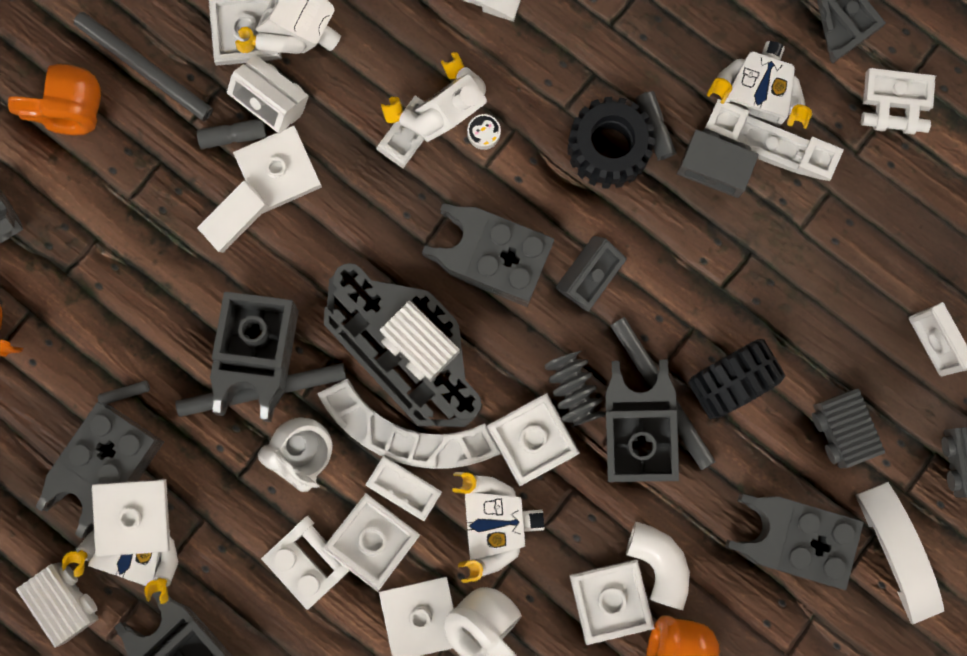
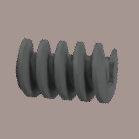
M582 351L558 357L549 361L544 366L545 370L556 371L549 378V382L561 384L553 391L554 396L565 397L557 406L558 409H569V412L562 417V421L573 422L574 425L572 427L606 415L605 411L594 410L602 400L601 398H590V394L597 389V386L585 384L593 374L592 372H581V368L589 363L588 359H577L576 356Z

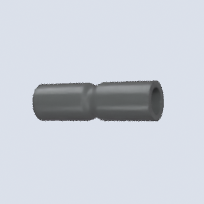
M654 91L637 96L635 99L637 105L640 106V113L646 112L649 116L647 124H653L654 127L652 138H655L653 149L657 160H664L674 156L676 150L668 128L664 124V117Z
M260 119L237 122L232 125L197 129V139L201 149L267 137L266 125Z

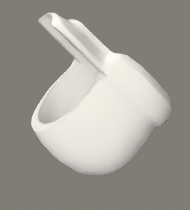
M302 417L294 418L281 424L276 429L269 444L259 450L258 459L265 467L273 470L300 492H308L312 487H319L316 483V477L329 463L333 448L332 438L326 428L317 421Z
M480 587L468 594L447 615L444 621L445 635L449 644L460 656H517L503 639L519 622L522 615L513 601L505 594L493 588Z

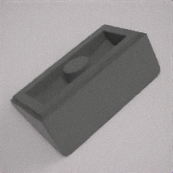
M593 236L557 284L556 289L589 312L627 258L606 238Z

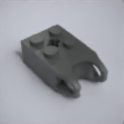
M443 203L440 214L446 216L459 226L463 232V237L459 244L452 248L425 246L422 255L437 262L453 277L528 307L555 239L477 207H456ZM513 255L519 263L517 265L512 263L511 267H506L502 257Z
M224 292L213 348V364L210 375L214 394L213 413L215 415L224 416L227 407L231 404L237 392L251 388L257 390L259 394L260 419H263L264 422L272 421L275 408L285 393L299 313L293 300ZM260 329L262 334L258 338L252 339L250 337L251 334H257V330Z
M668 359L659 360V373L656 383L652 389L643 393L633 392L627 388L620 372V361H612V378L606 391L608 482L679 481L676 391L668 375ZM644 435L646 441L652 442V449H646V455H639L638 449H632V442L638 441V436Z
M97 402L46 475L42 495L35 508L41 512H48L56 502L62 500L67 494L72 493L76 495L82 504V515L79 519V526L75 535L81 539L86 538L94 530L92 485L138 481L164 444V441L111 405ZM115 444L112 448L116 451L115 456L108 457L107 449L109 445Z
M739 494L738 502L746 504L761 517L762 531L755 540L749 542L727 540L726 548L740 552L752 563L842 590L847 589L863 521L782 497L757 498L746 494ZM819 539V550L810 547L812 540Z
M161 592L152 594L156 599L162 617L160 627L155 633L150 636H144L140 632L133 630L125 622H119L114 627L122 638L127 656H233L190 607L173 600L170 596L165 604H161L159 599Z

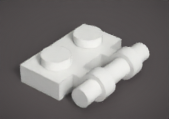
M869 68L865 73L863 104L876 105V112H863L861 125L871 126L877 131H885L889 128L902 130L904 134L928 133L931 127V120L920 119L919 113L920 110L929 111L933 108L936 75ZM890 107L906 109L905 117L889 115Z

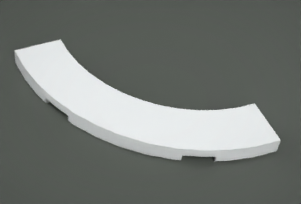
M348 378L317 393L329 414L352 438L376 454L385 456L398 463L414 467L445 469L472 465L501 454L485 423L469 430L450 434L420 433L395 425L373 411L358 395Z

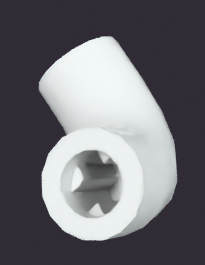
M635 522L629 538L626 555L643 560L653 568L655 583L650 600L684 610L690 579V571L684 552L671 536L652 526Z

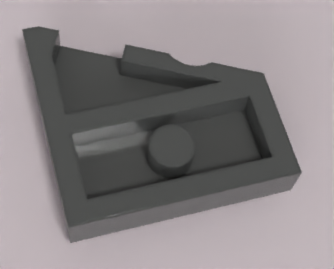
M817 0L829 58L833 64L886 24L868 0Z

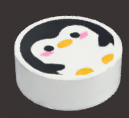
M481 114L475 116L470 121L467 134L470 143L474 147L482 150L490 149L500 139L501 128L499 122L493 116Z

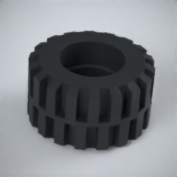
M605 97L603 103L596 99L591 102L589 108L585 106L580 110L578 118L575 117L568 139L567 151L568 155H571L570 164L572 168H578L577 175L581 179L585 176L590 179L588 184L595 186L596 182L602 183V188L609 189L612 184H615L616 188L623 187L625 182L628 181L630 184L645 169L655 145V138H652L654 127L653 124H647L649 116L646 112L642 114L637 112L640 106L633 102L630 107L625 104L627 99L621 97L618 102H613L612 97ZM602 129L617 130L627 139L629 152L620 158L604 157L593 147L591 137L595 132Z
M758 339L693 375L688 384L708 418L715 419L740 408L779 385L786 375L765 340Z

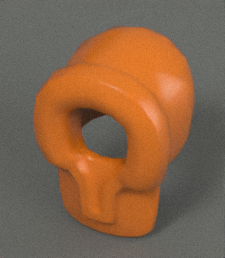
M54 64L50 65L47 70L43 99L12 96L8 98V109L11 114L19 116L21 120L42 123L48 131L64 135H85L95 130L101 100V87L96 77L83 67Z
M662 615L654 623L655 629L651 630L646 656H720L718 640L708 626L694 621L675 619L667 615Z

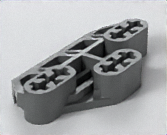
M347 263L338 267L335 274L329 279L324 326L417 426L466 427L480 413L481 398L465 380L460 330L456 319L426 290L373 281L355 264ZM349 275L351 278L356 276L357 284L372 301L376 302L380 299L378 304L381 309L378 312L372 309L366 312L369 308L367 303L351 285H346L345 276ZM367 284H369L372 288L366 289ZM336 298L351 314L355 311L358 312L344 326L342 322L346 318L339 310H334ZM352 298H358L357 303H355L352 300ZM409 300L413 304L417 301L422 304L428 301L427 308L429 313L433 317L436 316L437 310L443 314L437 316V321L444 328L449 325L452 327L450 329L452 337L449 339L460 349V353L440 374H451L448 379L455 389L457 388L458 381H460L465 388L458 390V392L466 400L470 397L474 399L472 403L474 410L471 413L467 410L459 412L460 403L454 395L449 404L443 396L450 395V391L444 385L436 387V377L431 382L424 377L422 379L423 382L408 395L407 393L411 390V387L398 375L394 368L399 365L417 384L420 380L406 367L410 361L401 352L394 356L389 350L375 360L374 358L379 353L361 334L367 330L385 349L386 347L381 343L385 337L380 332V329ZM431 399L449 419L453 416L455 418L453 420L430 419L429 417H433V411L426 403Z

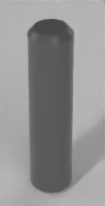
M145 380L98 395V402L109 404L150 391V385Z

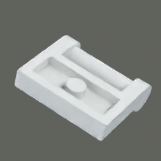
M309 516L301 520L261 558L306 610H309L350 571L322 550L327 541L313 527L315 523ZM301 536L309 542L334 570L328 577L296 543Z

